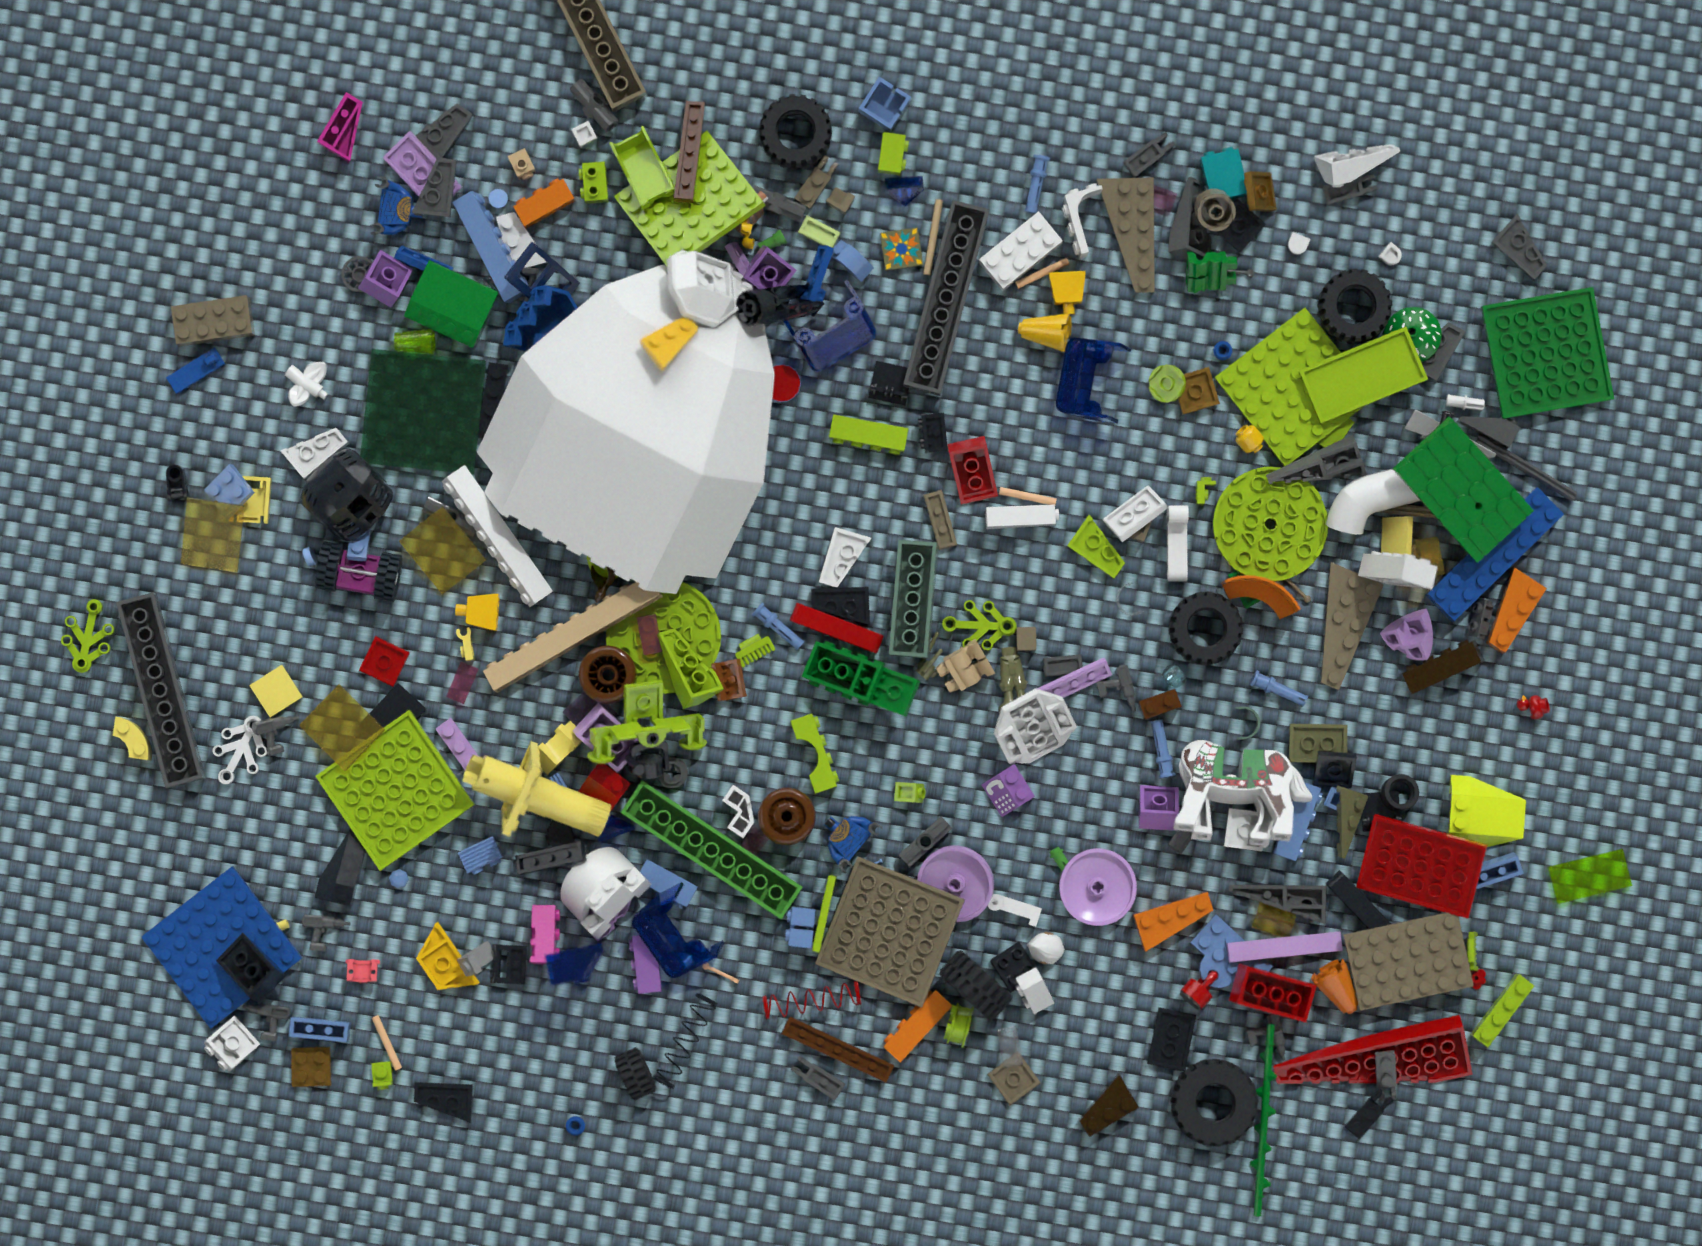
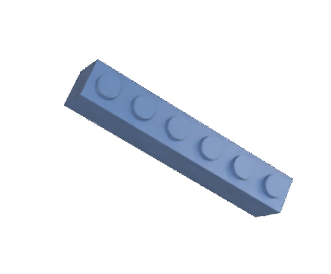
M470 191L453 201L503 301L512 303L524 296L504 279V276L516 261L512 260L510 256L511 250L509 246L503 243L501 239L503 235L492 221L494 220L493 215L489 210H486L483 196L480 193ZM519 273L517 277L528 285L526 279L523 276L521 277Z

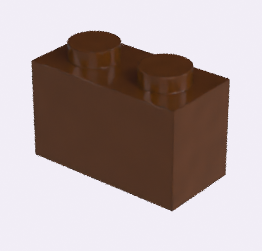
M1176 689L1138 701L1144 720L1182 707Z

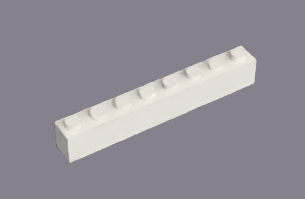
M464 465L447 476L442 481L445 491L451 494L456 507L463 511L468 524L477 531V537L484 541L488 547L489 554L498 561L500 570L507 574L512 587L521 594L522 601L531 607L553 592L467 467Z

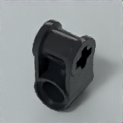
M170 465L166 470L168 501L172 502L174 499L189 500L185 469L180 465ZM174 468L180 470V476L176 479L171 475Z

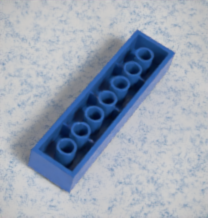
M1538 487L1534 488L1524 498L1534 511L1478 563L1467 553L1425 594L1451 622L1455 621L1564 515Z

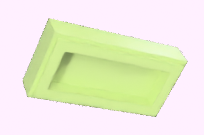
M807 215L798 231L799 234L816 243L832 248L841 234Z

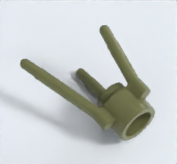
M938 632L935 633L930 642V651L939 635ZM939 649L930 661L922 658L917 664L919 667L916 671L926 680L930 677L934 678L938 674V671L934 670L936 667L933 663L942 653V649Z

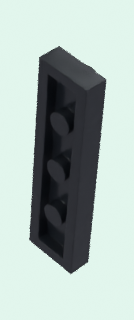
M489 362L477 438L483 439L503 397L508 365Z
M584 841L515 856L517 875H525L587 861Z

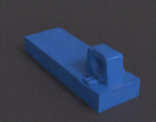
M402 245L394 256L395 259L409 267L411 265L423 271L429 260L452 271L454 267Z
M824 245L818 246L806 283H810V286L800 299L807 302H823L826 291L821 289V285L834 248Z
M214 347L166 378L175 393L179 394L224 366L225 362Z

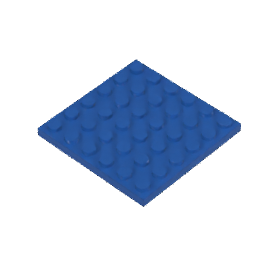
M233 866L141 936L210 1029L250 999L216 961L242 933L250 938L283 972L303 958Z

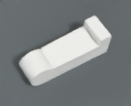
M993 894L988 904L989 909L993 911L1001 909L1029 918V925L1035 927L1042 909L998 894Z

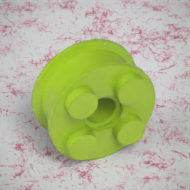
M959 1002L956 1005H952L948 1019L952 1023L947 1024L944 1035L947 1044L951 1041L961 1044L962 1048L964 1047L972 1021L974 1006L971 1009L959 1006Z

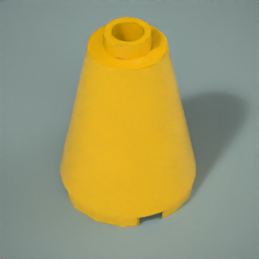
M1070 314L1027 318L1019 322L1018 334H1021V338L1061 352H1067L1070 344L1067 340L1072 332V318Z

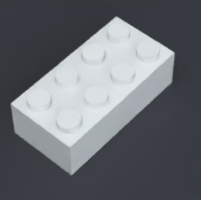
M1038 211L979 259V264L1003 292L1059 247L1063 240Z
M1372 551L1371 554L1363 553L1358 576L1388 585L1432 589L1437 566L1431 565L1429 560L1415 559V556L1409 554L1402 555Z

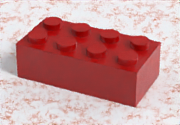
M1239 963L1229 1001L1307 1022L1317 985Z

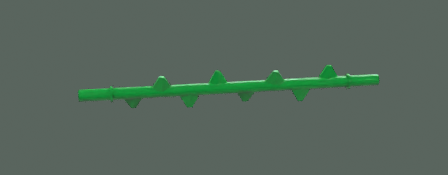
M1267 1023L1266 1048L1259 1055L1264 1061L1263 1086L1256 1089L1257 1095L1262 1098L1260 1123L1254 1127L1259 1133L1258 1158L1250 1161V1165L1257 1170L1254 1194V1216L1261 1217L1262 1199L1264 1197L1263 1189L1271 1186V1182L1264 1177L1266 1153L1272 1150L1271 1146L1267 1143L1268 1117L1276 1114V1110L1269 1105L1271 1081L1277 1078V1075L1272 1071L1273 1045H1275V1024Z

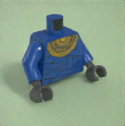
M377 177L382 180V184H375V187L385 189H382L378 223L370 225L375 226L377 231L371 232V235H395L405 230L407 226H411L412 217H423V214L412 213L414 208L413 198L405 188L387 180L386 177Z
M857 816L844 818L841 823L832 817L827 820L824 826L833 832L828 837L829 842L827 846L831 858L839 865L843 873H847L844 870L845 866L853 867L849 861L871 834L878 836L875 833V829L877 827L882 829L881 825L873 823L864 817Z

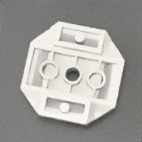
M684 250L671 255L667 259L669 292L675 303L679 306L678 310L682 317L715 328L738 310V307H736V278L732 276L729 263L696 251L687 252Z
M1034 689L1001 708L994 735L1009 764L1031 763L1064 745L1071 732H1074L1077 726L1061 696Z

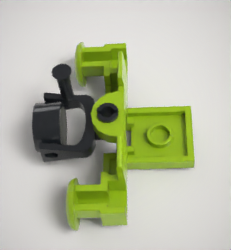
M661 680L624 685V724L591 728L590 742L594 745V751L589 752L587 757L594 763L612 762L616 757V754L611 751L612 744H619L621 740L637 738L639 741L630 745L629 755L625 757V760L628 762V770L632 775H636L639 778H658L662 776L663 768L669 770L668 744L664 741L668 732L685 734V738L680 739L678 742L679 746L683 749H703L707 745V741L703 738L705 719L699 713L663 718V682ZM649 717V721L654 726L642 728L637 719ZM644 749H662L661 756L652 753H645L635 757L636 753Z

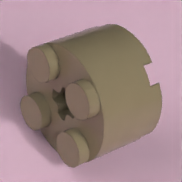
M1208 189L1196 198L1194 206L1196 217L1208 230L1222 231L1234 220L1236 215L1235 205L1225 191ZM1214 207H1217L1216 212L1213 213L1212 210Z

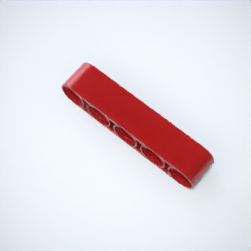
M800 603L795 604L789 620L876 654L884 637L879 633Z

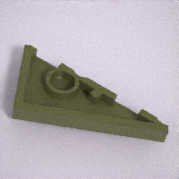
M1337 786V792L1340 793V803L1337 804V832L1340 833V842L1337 843L1338 856L1345 859L1368 795Z

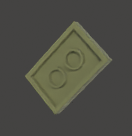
M1289 724V761L1316 763L1318 751L1347 753L1348 725Z

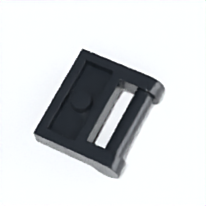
M492 944L494 958L493 976L490 977V983L525 985L527 946ZM502 951H507L506 978L500 977Z

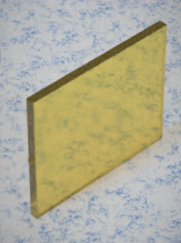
M187 497L181 564L238 572L245 506L218 502L217 500L210 501Z
M443 506L399 540L401 545L442 595L486 561L485 557Z
M340 684L299 725L344 771L363 752H366L367 748L385 731Z

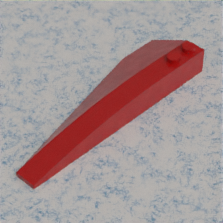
M1460 1015L1360 1037L1310 1052L1273 1066L1274 1073L1277 1075V1084H1302L1311 1081L1312 1084H1320V1081H1331V1083H1340V1081L1376 1083L1375 1052L1394 1050L1396 1083H1399V1081H1410V1083L1428 1081V1083H1436L1473 1075Z

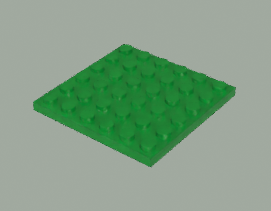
M1593 287L1481 306L1499 407L1503 419L1614 400Z

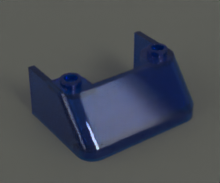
M848 280L844 281L847 292L851 297L844 305L847 318L817 336L809 328H801L794 332L789 322L783 321L787 333L813 371L820 372L871 342L877 335L876 328L867 310Z
M1077 337L1071 338L1065 348L1056 397L1057 410L1064 414L1089 420L1118 424V419L1102 414L1101 405L1096 401L1090 400L1096 363H1108L1112 358L1113 350L1131 352V348L1117 342Z
M682 882L658 894L639 910L632 919L633 928L665 974L671 978H678L718 957L724 945L723 940L709 948L698 939L686 942L667 916L666 912L671 910L673 900L677 898L684 886Z
M606 942L545 955L550 986L574 981L575 985L590 981L589 978L594 975L607 951Z

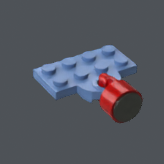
M1214 915L1190 942L1203 955L1198 968L1200 978L1198 981L1191 978L1180 990V994L1197 1010H1202L1213 998L1208 991L1211 987L1219 989L1234 983L1239 963L1266 971L1273 967L1265 959L1229 963L1226 944L1243 942L1245 940L1217 915Z

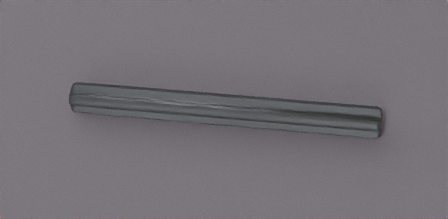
M1484 435L1478 436L1476 443L1495 452L1497 457L1570 501H1573L1577 496L1576 491Z

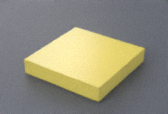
M1413 517L1382 518L1381 553L1411 555Z
M280 665L249 685L270 718L303 698L283 665Z

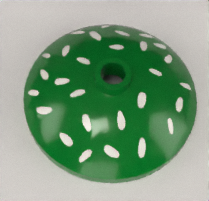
M1407 307L1397 311L1390 317L1385 326L1384 335L1403 327H1407L1408 332L1414 329L1416 333L1410 336L1421 362L1429 359L1436 353L1441 343L1442 332L1438 320L1431 312L1420 307Z

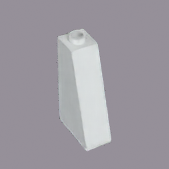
M1055 505L986 507V529L1055 525L1056 521L1059 520V510L1055 509Z

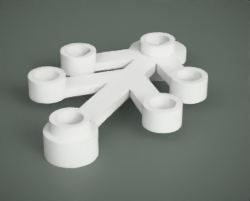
M249 716L245 719L243 725L222 730L221 735L227 740L233 738L236 734L243 732L245 734L241 740L222 746L216 745L213 748V754L218 757L236 749L227 768L221 770L218 774V779L221 783L230 784L234 781L235 776L233 772L243 753L247 762V771L250 774H256L259 771V766L254 761L249 741L253 736L257 747L256 754L259 757L267 755V747L264 746L261 735H255L250 727L252 722L261 721L259 717ZM226 730L231 732L230 737H225L224 733ZM218 747L222 749V753L219 755L215 752ZM261 747L265 749L263 755H260L258 752ZM251 765L256 766L254 772H251L249 769ZM225 773L230 774L229 780L224 779Z

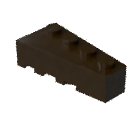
M1467 639L1458 643V648L1451 650L1449 647L1441 651V656L1434 658L1432 655L1428 660H1422L1423 664L1416 666L1414 663L1406 667V672L1402 673L1411 694L1485 661L1476 640L1469 642Z

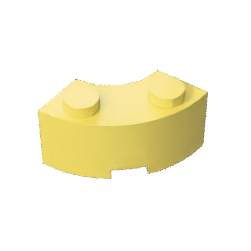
M115 716L113 736L125 742L129 757L151 761V745L142 729L128 719Z
M571 721L565 726L563 724L559 725L554 731L556 734L546 744L542 742L538 746L540 751L539 757H541L539 762L541 763L540 768L547 775L582 743L572 731L576 726Z

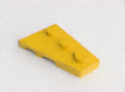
M681 317L641 338L639 343L663 372L670 361L677 356L678 352L696 335L698 327L692 320Z

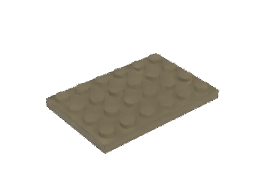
M1441 913L1343 934L1360 1011L1474 986L1459 917L1456 915Z

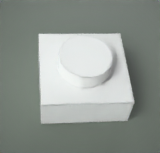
M589 121L571 129L580 147L597 139Z

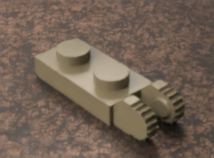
M826 155L818 166L814 168L794 198L808 209L812 208L839 165L834 162L827 174L821 171L828 162L829 157Z

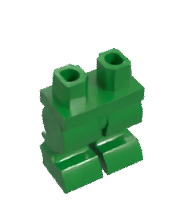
M1187 251L1185 276L1187 292L1197 293L1206 289H1220L1221 291L1226 290V285L1236 284V272H1227V270L1237 269V258L1226 257L1225 251H1220L1219 253L1207 252L1202 260H1198L1195 253Z

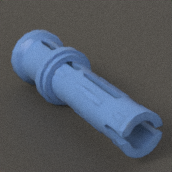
M1035 154L1033 157L1035 159L1033 170L1030 171L1032 179L1025 212L1033 214L1037 213L1043 179L1047 177L1046 168L1048 161H1050V157Z
M762 602L752 616H756L764 623L765 627L773 629L793 646L795 650H798L805 641L777 619V614L769 611Z
M1256 670L1253 674L1250 686L1255 685L1262 688L1265 693L1273 692L1302 707L1305 705L1306 702L1300 699L1307 700L1308 695H1304L1276 682L1274 677L1271 676L1269 678L1261 674L1259 670Z
M1163 719L1151 721L1157 750L1156 763H1158L1160 771L1159 779L1176 776L1171 762L1173 757L1169 755Z

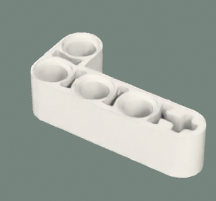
M1168 505V582L1187 581L1188 505Z

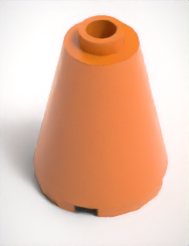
M1338 959L1331 961L1319 968L1320 973L1317 976L1314 973L1311 977L1313 983L1342 1013L1351 1014L1358 1009V1001L1344 959H1341V962Z

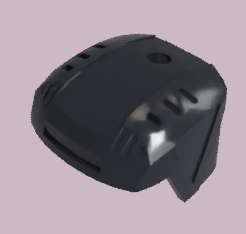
M347 448L328 457L311 474L304 485L299 500L333 535L338 536L344 541H352L368 531L385 513L392 501L393 491L386 483L387 481L356 451ZM375 483H376L377 486H376V488H375V491H374L373 494L370 496V493H371V491H372V489H373V487H374V485H375ZM380 489H382L379 498L375 501ZM387 493V497L383 505L380 506L385 494ZM349 517V519L346 522L340 525H336L337 523ZM354 522V524H353L351 527H349V528H347V529H345V530H341V529H343L344 527H346V526H348V525H350L351 523ZM359 527L358 531L354 532L353 534L347 535L348 533Z

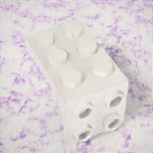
M1097 183L1086 186L1085 190L1073 189L1067 191L1068 194L1063 199V215L1065 219L1068 218L1069 220L1067 226L1070 237L1073 236L1074 238L1072 246L1074 254L1079 255V259L1087 257L1089 250L1079 219L1078 206L1083 200L1101 194L1103 190L1102 185L1097 186Z

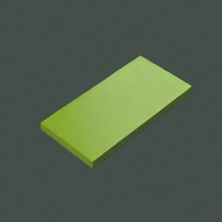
M1407 327L1299 370L1321 424L1428 380Z

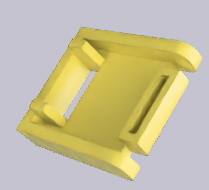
M242 476L245 481H259L260 489L252 488L255 493L234 513L229 521L234 522L235 514H237V522L261 523V516H264V524H268L272 478Z

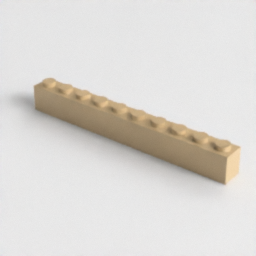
M638 582L630 586L626 584L619 588L620 592L605 596L602 599L603 601L597 605L594 603L588 606L584 613L572 615L569 618L570 621L565 624L559 623L552 628L553 631L547 634L546 632L541 633L534 642L522 644L519 647L520 650L515 653L512 651L505 654L503 660L498 663L494 661L486 666L487 669L483 672L492 689L498 693L662 598L661 592L646 591L638 587L640 584Z

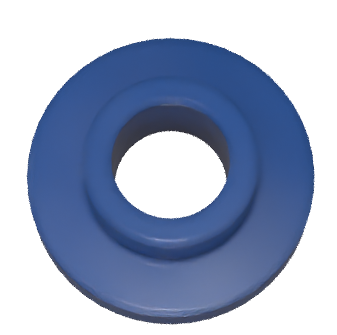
M1226 341L1216 343L1213 348L1214 356L1219 360H1227L1232 355V346ZM1225 348L1226 353L1220 354L1219 349Z
M573 1116L566 1122V1130L571 1135H580L585 1129V1122L581 1117ZM577 1122L579 1128L573 1129L572 1123Z

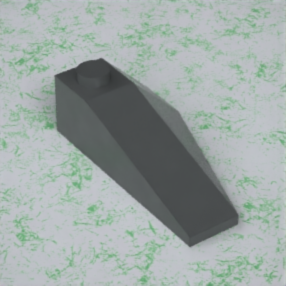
M1188 177L1170 231L1168 252L1179 258L1187 259V251L1195 253L1198 260H1202L1207 252H1211L1212 242L1211 236L1207 235V228L1199 222L1194 211L1196 198L1204 192L1203 182L1193 177Z

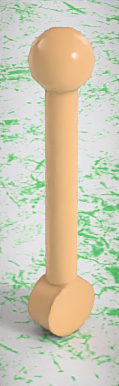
M707 962L702 964L704 970L709 969L735 983L739 982V979L711 967Z

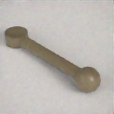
M1290 579L1285 580L1304 598V602L1309 603L1311 601V597L1305 595Z

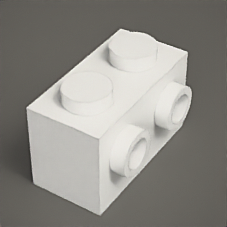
M1036 967L1016 978L1019 984L1016 989L1021 997L1025 996L1022 998V1001L1027 1009H1032L1034 1014L1054 1004Z

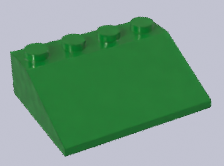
M429 260L409 301L404 317L474 348L481 338L499 292Z

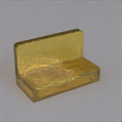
M1259 902L1252 928L1280 937H1289L1295 923L1296 914Z

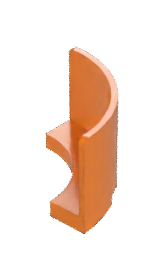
M1244 575L1232 577L1221 582L1228 599L1250 597L1261 600L1276 613L1279 620L1301 610L1294 597L1284 587L1270 579Z

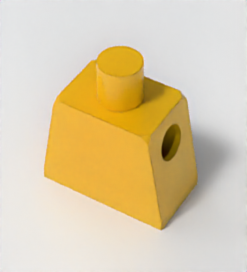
M1085 271L1052 272L1048 274L1054 304L1063 305V314L1075 315L1074 304L1082 303Z
M500 595L468 596L467 605L456 604L455 615L466 616V624L497 631Z

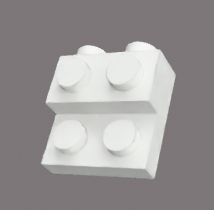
M1229 808L1224 846L1263 851V848H1266V846L1249 845L1250 834L1258 823V813Z
M234 1015L204 1042L206 1046L204 1049L210 1056L215 1055L219 1060L217 1064L222 1070L225 1071L227 1069L230 1072L254 1051L260 1043Z

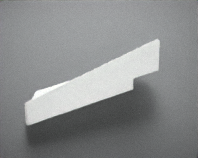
M1414 410L1404 429L1421 434V439L1424 440L1439 426L1440 422L1418 410ZM1474 442L1488 459L1496 456L1495 452Z

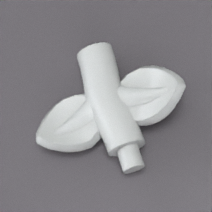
M311 363L305 368L304 374L294 365L289 367L285 376L295 384L288 393L292 406L303 405L309 399L310 394L316 398L319 396L323 400L328 396V393L323 390L324 387L319 384L326 376V363Z

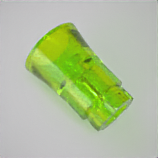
M430 328L402 331V333L394 334V349L396 351L433 355L435 353V331Z

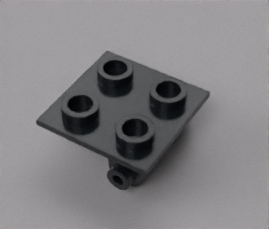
M876 361L868 398L906 406L909 388L903 387L908 367Z
M1399 791L1389 792L1392 800L1399 804ZM1381 792L1363 793L1368 795L1362 812L1363 832L1370 831L1375 814L1402 821L1400 812L1392 811L1384 805L1381 799Z
M1019 941L990 960L991 965L994 966L1010 993L1019 986L1016 978L1035 968V965Z

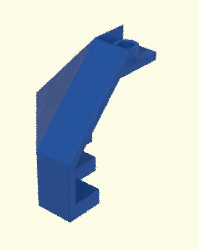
M548 285L534 287L530 292L532 296L527 302L524 301L516 311L517 316L514 321H509L506 325L503 346L527 352L578 308L569 291Z

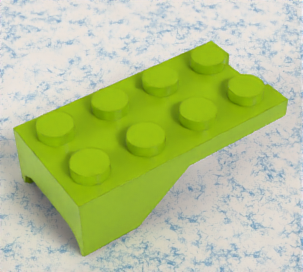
M641 126V130L637 134L619 143H609L642 210L650 207L655 200L674 194L675 188L644 126Z

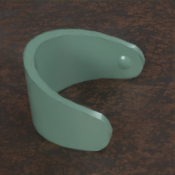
M1235 707V709L1239 710H1249L1256 718V728L1254 732L1247 737H1238L1237 740H1243L1253 737L1258 732L1260 727V718L1255 710L1249 707Z

